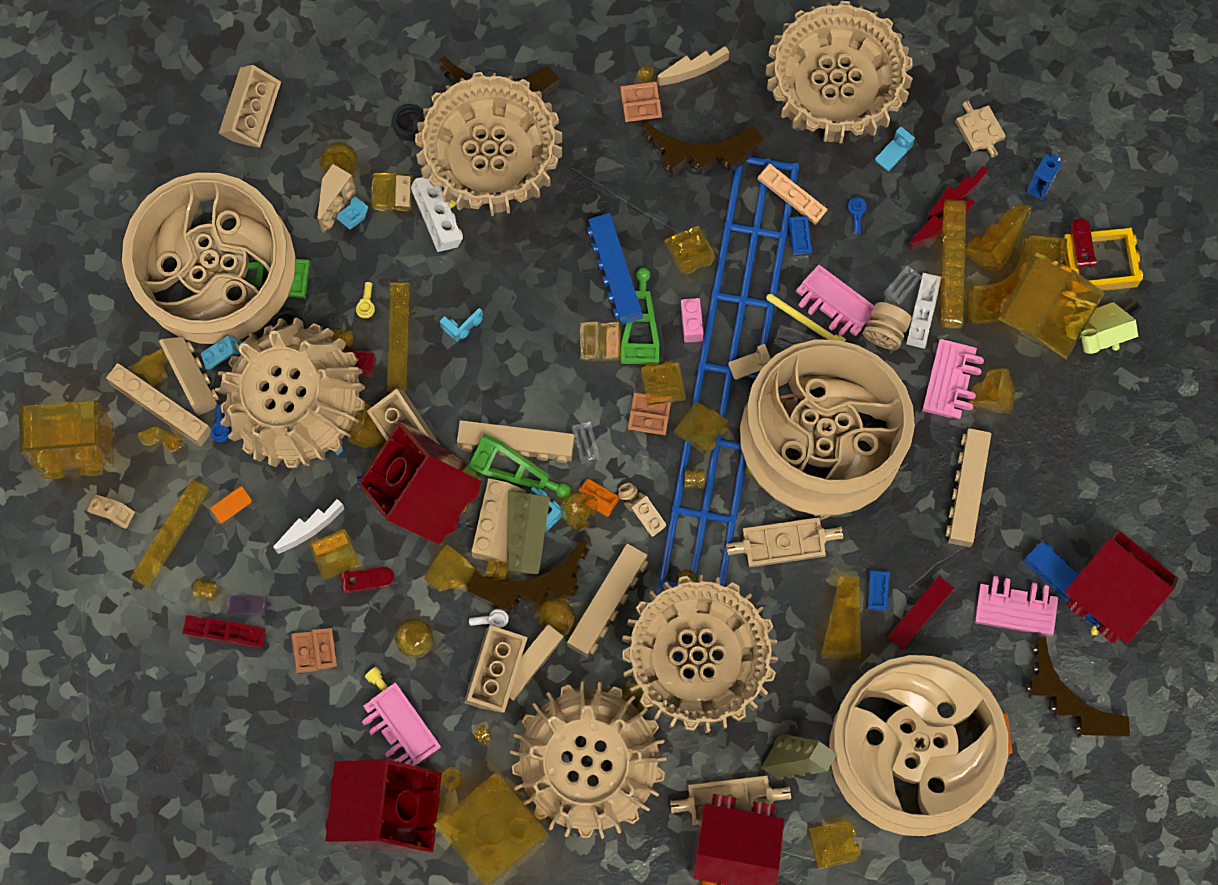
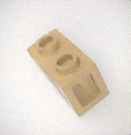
M765 344L757 347L756 353L733 360L728 365L734 380H738L760 372L771 358Z
M637 492L634 498L624 503L628 510L635 513L650 536H655L666 527V523L646 495Z
M99 495L94 496L87 509V512L109 519L124 529H127L135 513L123 503Z

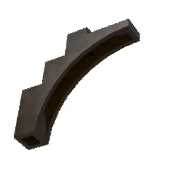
M446 56L439 59V70L444 77H449L452 86L459 83L461 78L469 80L473 77L472 74L455 66ZM549 66L529 76L513 79L515 82H519L522 79L530 83L529 90L532 92L540 91L542 99L560 87L558 76Z
M648 122L642 126L643 138L655 146V150L661 155L662 168L667 173L671 172L673 176L689 163L695 171L699 170L702 174L706 173L718 162L723 169H728L733 173L765 146V138L753 126L727 140L700 144L671 138L658 131Z
M581 539L574 551L560 565L535 578L522 581H501L476 574L467 590L468 595L496 609H502L508 615L511 614L512 610H517L520 603L518 599L540 608L542 604H546L550 596L548 591L570 601L571 597L575 598L579 590L577 586L578 580L573 578V576L577 577L581 566H579L581 560H585L589 554L590 549H587L588 542Z
M1038 637L1035 643L1032 644V654L1036 655V662H1033V674H1036V676H1031L1029 682H1026V693L1029 694V699H1053L1050 702V712L1054 713V719H1078V721H1075V733H1078V739H1127L1130 736L1129 716L1113 715L1097 710L1075 696L1061 681L1052 665L1046 637Z

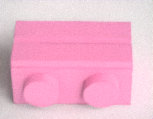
M700 299L681 300L684 342L703 341Z

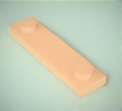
M770 163L757 178L803 216H808V220L815 225L828 210Z

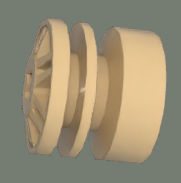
M883 302L876 303L870 315L872 320H868L863 335L868 341L889 350H897L900 348L901 341L904 338L903 332L907 331L912 318L906 311L895 305Z

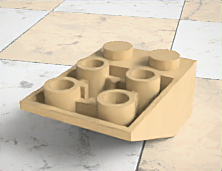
M332 164L322 178L318 221L323 233L333 226L337 214L345 208L347 200H351L355 194L352 175Z

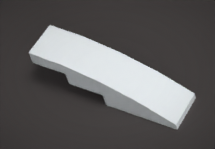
M927 273L922 274L907 345L925 349L941 281L939 276Z
M336 499L325 513L317 509L306 522L299 518L273 548L280 554L311 538L330 524L345 509L343 504Z

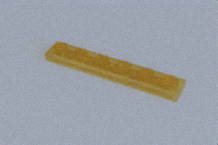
M390 283L388 393H392L396 389L407 393L409 283Z
M193 479L190 481L132 574V580L147 588L150 587L209 492L208 487Z

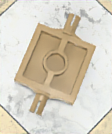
M969 101L964 102L962 106L967 114L956 118L955 122L970 150L974 152L979 149H987L991 158L997 156L998 152L994 144L1004 140L1006 136L989 105L973 110Z

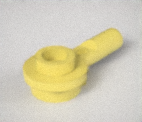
M370 282L365 283L363 299L356 306L357 315L364 319L371 317L375 312V307L370 300L372 283Z

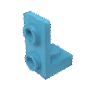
M900 127L896 131L894 139L875 158V161L886 171H890L912 148L915 137Z
M480 308L477 309L460 327L453 319L448 320L444 316L439 321L440 326L458 342L460 339L467 337L470 332L469 330L473 326L480 324L483 319V312Z
M227 336L203 351L201 356L205 368L210 370L230 356H240L241 353L238 351L235 343L239 342L242 344L243 339L239 340L238 337Z
M532 487L531 494L547 497V494L539 488L537 490L535 487ZM549 501L548 509L551 512H548L545 532L562 517L561 507L555 501L552 503Z

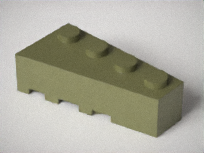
M508 491L509 570L539 574L550 497Z
M780 734L774 741V747L761 768L778 780H783L785 776L787 778H794L796 774L805 776L808 772L811 774L828 771L837 754L820 741Z

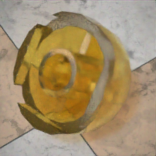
M334 142L323 150L319 163L326 173L334 164L353 175L358 158L351 146L342 142Z
M579 491L565 498L561 504L564 522L578 531L586 529L590 524L586 522L589 516L594 517L596 513L597 499L594 498L595 496Z
M552 598L544 601L535 613V618H540L539 623L546 628L550 624L557 631H564L563 635L569 634L575 621V613L570 603L564 598Z
M412 618L405 620L396 630V647L408 658L417 659L424 657L433 647V631L426 622L420 619Z

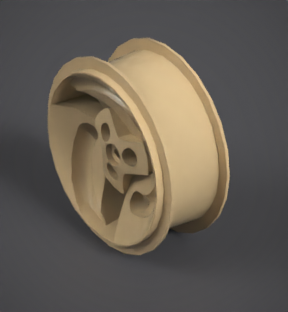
M198 172L177 177L165 183L142 201L130 219L123 240L122 264L126 282L134 298L163 328L178 337H183L185 340L199 344H216L227 336L238 337L239 340L248 337V331L255 333L270 322L271 318L280 311L289 296L295 277L296 256L291 235L284 222L276 213L272 204L256 188L239 178L225 174ZM207 200H215L212 224L200 225L190 230L193 217L200 203ZM226 219H236V226L232 230H224L222 228V224ZM209 239L208 246L200 247L202 240ZM248 254L269 271L268 278L260 291L244 280L249 266ZM170 257L176 259V269L172 272H165L163 268L164 260ZM210 258L215 259V261H212V264L208 263V260L211 261ZM234 259L232 267H225L228 260ZM203 271L202 278H194L197 272ZM180 280L191 292L196 294L179 302L167 303L158 302L153 293L165 290ZM232 287H240L242 289V296L236 301H231L227 297L228 291Z
M812 340L795 344L776 354L761 369L754 381L740 425L741 450L747 468L758 484L775 500L790 508L814 515H840L856 511L875 501L891 485L912 442L915 427L913 405L904 383L894 369L878 355L858 345L839 340ZM786 383L789 384L792 392L801 400L790 417L782 405L778 393V388ZM819 387L825 390V395L819 398L812 396L810 390ZM858 412L885 421L888 429L863 428ZM805 417L811 418L813 422H808ZM838 422H844L847 426H841ZM857 442H867L871 447V451H862L858 447ZM820 447L826 448L827 451L820 449ZM788 448L796 449L800 452L801 458L791 460L786 456L785 450ZM807 463L820 468L833 467L826 479L810 476L803 472Z
M908 655L887 660L872 668L851 687L835 715L829 736V749L837 754L831 764L835 782L845 800L861 817L883 830L904 836H929L946 832L967 821L993 795L1003 777L1008 759V730L1002 710L993 694L973 673L955 662L938 657ZM867 697H881L889 699L904 708L895 712L885 723L873 713L857 707L861 700ZM941 703L950 704L954 709L953 716L950 718L941 717L937 711L938 705ZM973 712L982 728L983 734L977 741L958 753V737L954 726L966 720ZM902 724H909L911 726L910 734L901 731L900 727ZM876 729L880 731L883 735V742L877 746L870 745L866 739L869 730ZM935 738L943 740L944 746L942 748H937L934 745L933 740ZM921 741L922 744L919 749L916 748V742ZM907 758L914 759L916 767L909 769L905 765V760ZM893 775L902 781L918 784V805L921 815L903 812L895 793ZM932 778L940 779L944 784L943 792H932L928 787V781Z

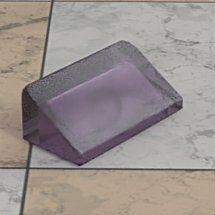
M229 595L226 613L227 615L267 616L268 596Z

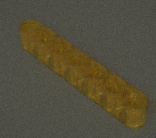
M946 199L944 202L941 295L942 328L961 329L963 326L965 200Z

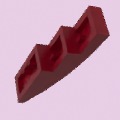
M982 166L973 179L965 176L957 189L949 186L929 213L927 221L934 215L939 218L951 207L955 208L961 204L985 179L989 169Z
M969 198L958 211L951 207L941 219L934 215L910 241L909 249H916L945 234L973 209L975 202Z
M939 576L889 634L888 638L903 650L955 588Z
M186 615L182 635L240 646L262 648L266 629L232 621L225 622Z

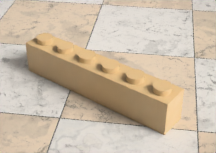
M117 363L106 377L111 386L199 447L210 436L211 429L207 424Z
M460 420L457 445L463 451L471 452L476 450L485 433L502 441L525 458H529V456L537 457L538 460L542 461L555 459L559 463L572 461L575 441L574 434ZM499 450L497 451V453H499V455L507 456V455H505L504 453H502L501 451H499Z
M968 429L967 433L962 435L961 445L964 446L963 452L959 453L958 463L961 466L955 475V481L958 484L957 489L954 488L952 493V500H955L954 507H950L949 518H952L951 525H947L945 535L949 537L948 543L971 547L974 542L991 439L990 432Z
M626 544L567 642L568 647L587 658L590 653L593 655L599 646L597 644L599 638L605 637L609 629L607 627L610 620L614 621L619 613L617 608L620 604L624 605L629 596L627 594L630 587L633 589L639 580L637 575L640 571L644 572L649 563L646 561L647 554Z

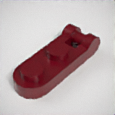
M1078 218L1073 221L1070 227L1076 269H1083V267L1087 266L1089 268H1096L1097 261L1094 254L1090 224L1087 220Z
M388 567L339 573L340 580H342L341 593L385 588L391 586L395 580L393 571ZM350 579H355L356 584L350 585Z

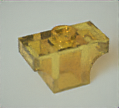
M161 348L151 355L143 356L139 362L129 367L134 375L148 380L150 385L154 386L168 378L164 370L168 358Z

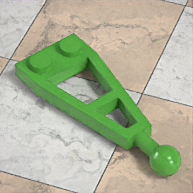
M295 259V277L288 297L306 298L310 260ZM259 262L249 263L248 270L258 269L256 280L246 277L244 280L261 289L264 285L265 267Z
M642 267L635 274L636 279L639 281V291L635 292L638 300L646 299L648 314H643V319L633 322H650L653 344L628 343L633 322L627 323L621 344V364L659 365V339L650 291H646V282L650 279V271Z
M485 433L469 464L471 469L486 476L531 488L535 487L536 489L540 488L543 490L545 486L555 491L557 496L562 499L569 497L571 494L569 485L565 483L556 484L548 480L549 474L502 441ZM498 450L520 464L516 475L490 468ZM527 469L541 480L537 481L526 478L522 474Z

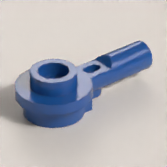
M858 197L851 199L848 204V210L851 216L854 217V234L861 233V216L867 207L866 202Z
M216 405V423L213 424L210 434L214 441L224 442L229 438L230 431L228 427L221 425L223 413L221 405Z

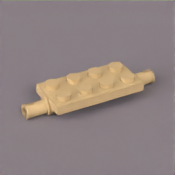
M819 518L743 528V541L726 543V550L728 556L745 553L749 568L825 557L824 543L829 540L843 539V532L841 533L842 527L824 530L821 527Z
M761 776L688 785V799L670 800L671 813L689 811L692 815L693 826H697L702 802L711 804L713 793L737 798L735 809L750 812L753 801L771 804L773 801L790 800L791 793L790 787L772 789L769 787L768 777Z

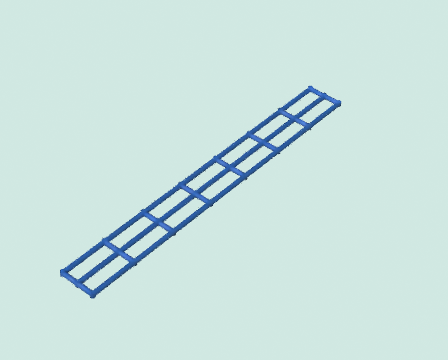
M751 157L745 162L763 166V170L769 163L775 168L790 170L789 179L796 184L799 170L798 163H787L758 157ZM743 165L734 171L656 596L665 591L663 588L665 582L672 588L678 584L666 581L678 515L700 518L689 579L693 583H696L707 520L728 523L719 572L720 586L725 587L730 560V555H727L726 543H733L746 470L741 442L722 439L733 379L728 364L736 360L746 305L766 308L760 345L765 344L767 348L775 305L767 300L747 297L758 235L779 239L769 294L776 297L789 227L788 218L792 210V206L785 201L780 231L760 228L767 186L760 182L753 227L732 223ZM731 231L751 234L740 296L720 292ZM718 300L739 303L727 366L707 363ZM705 370L726 374L714 438L694 434ZM760 372L746 377L753 378L755 381ZM692 442L713 445L701 511L680 507ZM720 447L741 450L730 516L709 512ZM683 635L681 638L684 644L686 640V635ZM708 635L707 644L712 642L710 635ZM675 652L674 661L681 662L682 654ZM709 668L703 670V674L705 675L709 674L710 672Z

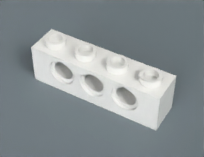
M423 177L416 178L411 186V190L437 252L457 248L463 239L462 231L458 229L454 213L449 208V201L443 202L442 187L434 188L430 184L429 179Z

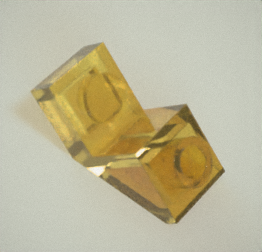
M156 426L138 433L143 446L153 445L161 439L166 452H175L185 445L180 436Z

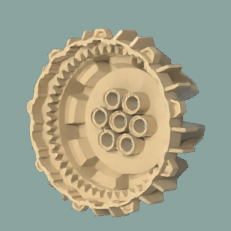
M841 1L837 6L826 3V6L819 8L812 6L810 12L802 10L797 12L794 17L795 22L792 24L785 23L783 35L775 36L774 45H771L769 56L775 61L766 66V75L772 77L768 79L767 90L773 92L776 101L786 103L782 109L781 117H788L793 122L792 127L794 129L799 128L802 131L804 129L815 131L817 128L824 129V142L839 141V143H842L844 131L850 130L855 135L860 136L867 133L874 136L878 126L888 127L890 122L888 111L898 112L902 103L907 101L909 92L905 89L910 88L912 77L906 71L912 69L913 65L912 58L907 56L909 48L902 46L901 33H895L891 29L893 25L891 20L888 18H878L877 12L872 13L863 9V6L858 8L852 7L849 1ZM842 63H846V64H848L849 66H848V67H843L841 64H842ZM822 65H829L830 68H824ZM853 77H857V78H859L860 80H859V81H854L852 78H853ZM833 79H840L841 82H835ZM815 80H821L823 83L818 84ZM844 93H851L852 96H846ZM826 94H832L834 97L829 98Z
M477 72L473 74L471 79L464 80L461 78L459 83L451 87L447 85L445 93L436 92L431 97L434 105L423 110L425 121L418 122L417 124L419 133L415 136V142L423 150L416 154L418 164L425 165L421 169L423 178L429 179L430 184L434 188L440 186L445 188L442 194L443 202L446 203L449 200L456 202L458 210L464 207L479 209L482 204H489L491 216H494V213L505 211L510 213L508 200L516 199L521 203L531 197L539 198V188L543 185L548 187L551 185L550 177L546 171L556 169L558 158L562 157V147L556 145L562 142V132L554 129L559 123L557 113L552 112V104L542 101L540 91L532 92L529 90L530 83L522 79L519 82H515L512 76L505 78L497 76V73H493L492 77H486L482 72ZM478 135H485L482 139L477 138ZM497 135H503V136H504V137L501 138V139H497V138H496ZM468 150H475L472 154L467 153ZM487 150H494L492 154L486 153ZM506 150L513 151L511 154L504 153ZM479 164H482V165L485 166V167L482 168V169L476 168V166L479 165ZM503 165V168L496 169L495 166Z
M279 318L276 326L270 325L264 328V334L260 338L248 331L249 338L242 344L239 342L235 343L241 355L232 356L228 362L232 372H218V375L222 376L221 387L215 388V391L227 395V400L221 404V411L225 415L220 423L225 427L231 426L232 432L228 435L229 439L236 441L243 438L244 444L242 449L250 455L254 453L253 459L260 462L267 456L269 457L268 464L277 467L282 460H284L288 468H297L300 462L310 466L311 459L318 457L321 460H325L326 451L338 452L342 448L341 439L344 435L351 437L348 432L354 421L359 423V420L355 419L356 413L363 410L365 406V401L359 398V392L364 390L365 386L359 383L358 375L363 373L362 370L354 366L358 361L356 355L353 352L344 353L346 342L341 338L333 341L334 332L326 328L323 330L320 325L314 323L308 329H304L303 321L299 318H294L293 324L289 326L287 321ZM278 368H281V374L278 377H276L275 371ZM296 371H300L298 379L293 378ZM269 383V389L263 392V386ZM284 386H287L288 391L286 392V394L282 395V388ZM306 388V395L300 397V391ZM275 401V407L270 410L269 404ZM293 403L294 409L288 413L287 408Z
M703 575L698 577L697 583H693L688 576L679 577L678 584L674 588L665 582L663 585L665 591L658 596L651 591L649 597L652 602L641 601L636 607L640 617L639 620L629 619L627 625L634 629L631 637L623 635L622 641L631 646L622 651V660L630 663L632 669L624 672L623 676H633L637 686L631 688L630 693L642 691L643 695L640 703L644 708L655 706L659 709L654 717L655 720L658 719L660 713L672 718L670 728L679 719L683 721L686 730L694 731L699 723H703L705 733H709V723L720 722L722 730L726 729L727 717L740 721L746 717L745 706L755 710L758 706L753 702L754 698L758 694L763 697L768 694L762 685L764 682L774 680L776 672L769 666V663H776L778 661V657H771V646H775L777 640L768 638V633L773 628L770 619H761L759 613L764 609L762 606L757 610L748 601L752 595L749 594L743 598L739 595V586L733 582L723 587L719 584V577L715 579V583L704 582ZM689 635L692 638V643L684 644L681 640L682 636ZM702 635H710L712 642L709 644L704 643L701 639ZM714 651L721 652L722 660H715L712 657V653ZM675 652L681 653L683 660L681 662L674 661L672 654ZM693 652H700L703 659L695 661L692 657ZM706 668L711 669L713 677L706 678L703 675V670ZM685 669L692 670L693 678H685L683 671Z
M581 682L580 691H576L571 685L563 686L561 688V695L557 699L548 692L546 695L550 701L542 708L537 702L534 703L533 706L538 712L537 715H525L522 720L523 725L527 729L525 734H514V737L521 739L519 751H510V754L520 756V761L512 766V771L514 775L522 777L523 783L516 786L515 790L524 787L530 798L522 804L526 805L533 801L536 804L534 815L539 820L546 817L553 819L549 830H553L556 823L567 827L566 837L569 836L572 828L578 829L582 838H590L593 831L598 829L603 839L606 837L604 829L616 826L618 833H621L620 822L626 820L634 824L639 820L637 810L639 807L647 811L650 810L651 807L645 804L650 793L657 797L660 794L652 787L654 782L664 780L665 772L658 767V762L667 760V756L659 757L658 744L665 743L664 739L655 740L654 734L659 728L656 720L646 721L642 715L648 708L640 712L631 703L636 698L634 695L627 702L622 699V689L614 686L608 693L602 692V682H598V690L585 689V682ZM578 736L586 738L587 743L585 747L577 746L576 738ZM599 740L606 743L607 747L603 752L598 751L595 747L596 742ZM569 751L572 753L573 759L571 762L563 760V752ZM588 755L592 757L593 763L591 766L586 767L583 765V756ZM604 760L612 762L613 768L610 771L603 770L602 762ZM570 771L578 772V781L573 782L568 778ZM596 775L599 779V784L591 786L588 783V777Z

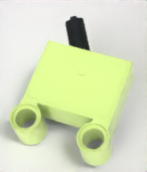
M1135 301L1123 310L1113 302L1077 315L1068 316L1064 319L1067 338L1071 340L1081 338L1083 351L1088 354L1096 353L1112 346V350L1116 351L1120 349L1119 343L1138 337L1136 320L1132 316L1141 310V305Z

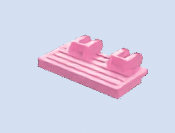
M820 265L812 271L796 290L801 296L808 291V294L799 303L801 308L806 306L810 299L815 302L809 308L808 313L810 315L819 307L821 311L831 318L838 314L829 326V329L833 330L840 322L845 324L840 329L838 336H844L849 329V332L857 336L866 326L868 320H871L870 315L874 305Z
M943 339L939 340L922 411L960 419L962 410L954 409V407L965 410L973 409L971 403L956 399L957 396L975 399V393L967 391L970 375L963 374L962 372L981 375V369L965 365V361L983 364L984 359L975 356L977 348Z
M993 576L990 594H988L989 585L980 584L975 623L1046 636L1054 635L1058 597L1049 596V604H1047L1049 585H1044L1042 600L1039 601L1035 600L1037 583H1032L1028 601V592L1011 589L1010 597H1008L1009 578L1004 580L1003 594L996 593L999 582L997 576Z
M396 683L363 706L368 713L376 708L375 712L362 721L364 725L370 724L378 716L383 718L381 723L371 728L369 731L371 735L383 729L381 732L390 745L399 741L398 744L385 753L386 757H391L398 750L404 748L406 753L394 761L403 763L408 758H411L405 764L416 766L441 748Z

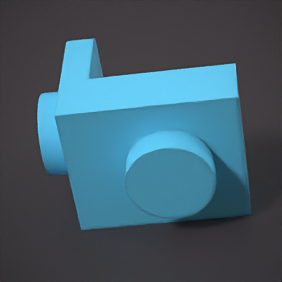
M354 196L351 199L350 205L339 212L336 219L351 230L365 219L368 206Z

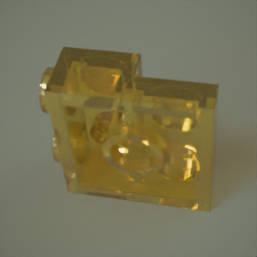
M699 226L664 240L681 275L684 273L691 274L702 265L705 267L710 266L715 260L714 250Z
M668 361L656 366L648 364L641 368L640 374L648 406L686 399L679 362Z
M696 401L674 433L706 454L708 450L712 451L718 443L716 441L720 435L724 436L729 428L727 426L728 420Z
M849 820L809 829L817 869L857 862V856H861L859 844H855L853 836H856V829L854 824H850Z

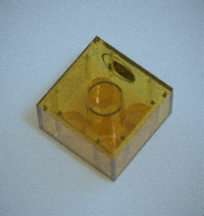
M1036 252L1032 260L1026 261L1022 266L1019 274L1020 281L1013 293L1008 294L1003 299L1000 306L1001 314L998 320L1031 342L1067 360L1081 336V332L1085 329L1105 293L1075 270Z
M98 400L19 406V452L37 473L41 472V478L60 479L64 477L65 470L79 469L80 475L98 476L103 474V467H114L113 422Z
M497 772L434 824L437 832L482 885L499 884L550 840L548 832Z

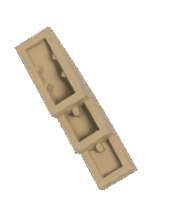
M724 46L711 56L705 51L692 61L688 56H685L657 76V84L662 86L678 83L712 70L729 59V50Z
M550 624L546 626L521 657L509 696L513 701L518 697L526 684L531 681L539 668L545 664L564 637L563 634Z

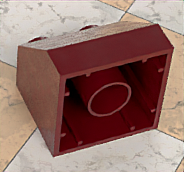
M400 421L358 485L387 521L440 545L446 535H450L457 528L459 516L466 505L472 503L478 497L480 485L483 481L467 463L419 430Z
M1116 529L1064 592L1070 597L1066 605L1081 618H1085L1090 613L1100 621L1101 624L1097 630L1111 643L1116 644L1119 639H1122L1128 644L1172 593L1179 578L1119 529Z
M389 759L334 761L333 776L330 781L329 812L325 822V842L362 849L433 853L442 773Z
M713 793L711 804L702 802L689 875L695 880L721 885H777L784 829V818L775 816L777 805L753 801L750 812L735 809L737 798Z

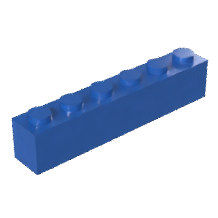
M610 213L588 219L590 226L587 227L590 238L594 237L595 243H592L595 254L599 253L600 259H597L600 270L604 269L606 274L602 277L605 286H609L611 290L608 292L610 302H615L616 308L613 311L616 320L620 319L621 324L624 325L643 319L642 310Z
M1041 542L1023 562L1067 602L1070 597L1064 592L1080 572L1070 568L1066 559L1057 556L1052 546ZM1090 613L1084 618L1090 625L1096 628L1101 624Z

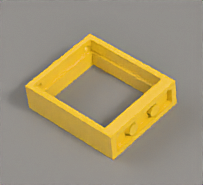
M1132 228L1091 232L1093 242L1125 239L1131 276L1080 281L1079 270L1076 269L1071 234L1064 235L1062 247L1070 292L1084 293L1138 287L1141 280H1143L1142 269H1139L1138 266L1140 261L1139 252H1136L1135 249L1137 239L1136 235L1132 232Z

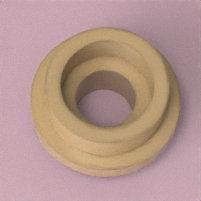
M625 483L619 487L618 495L622 500H631L635 497L637 488L632 483Z

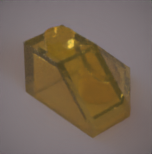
M1007 368L991 369L986 374L987 377L980 384L977 382L972 387L971 392L975 393L976 396L975 399H969V403L974 408L994 413H1010L1013 409L1016 394L1009 370Z
M365 403L364 409L356 413L355 419L359 420V423L354 421L348 432L351 437H348V442L362 448L380 446L386 443L385 438L367 412L373 407L372 405Z
M446 545L433 561L424 580L438 591H447V589L455 588L462 589L467 588L479 572L462 555Z

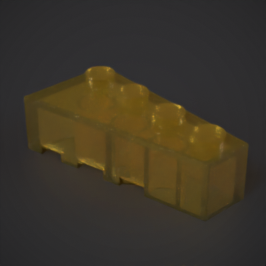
M859 577L839 578L825 642L821 652L822 659H862Z

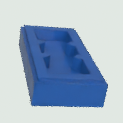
M808 216L789 217L792 254H811L812 246Z
M870 570L867 610L887 612L890 572Z

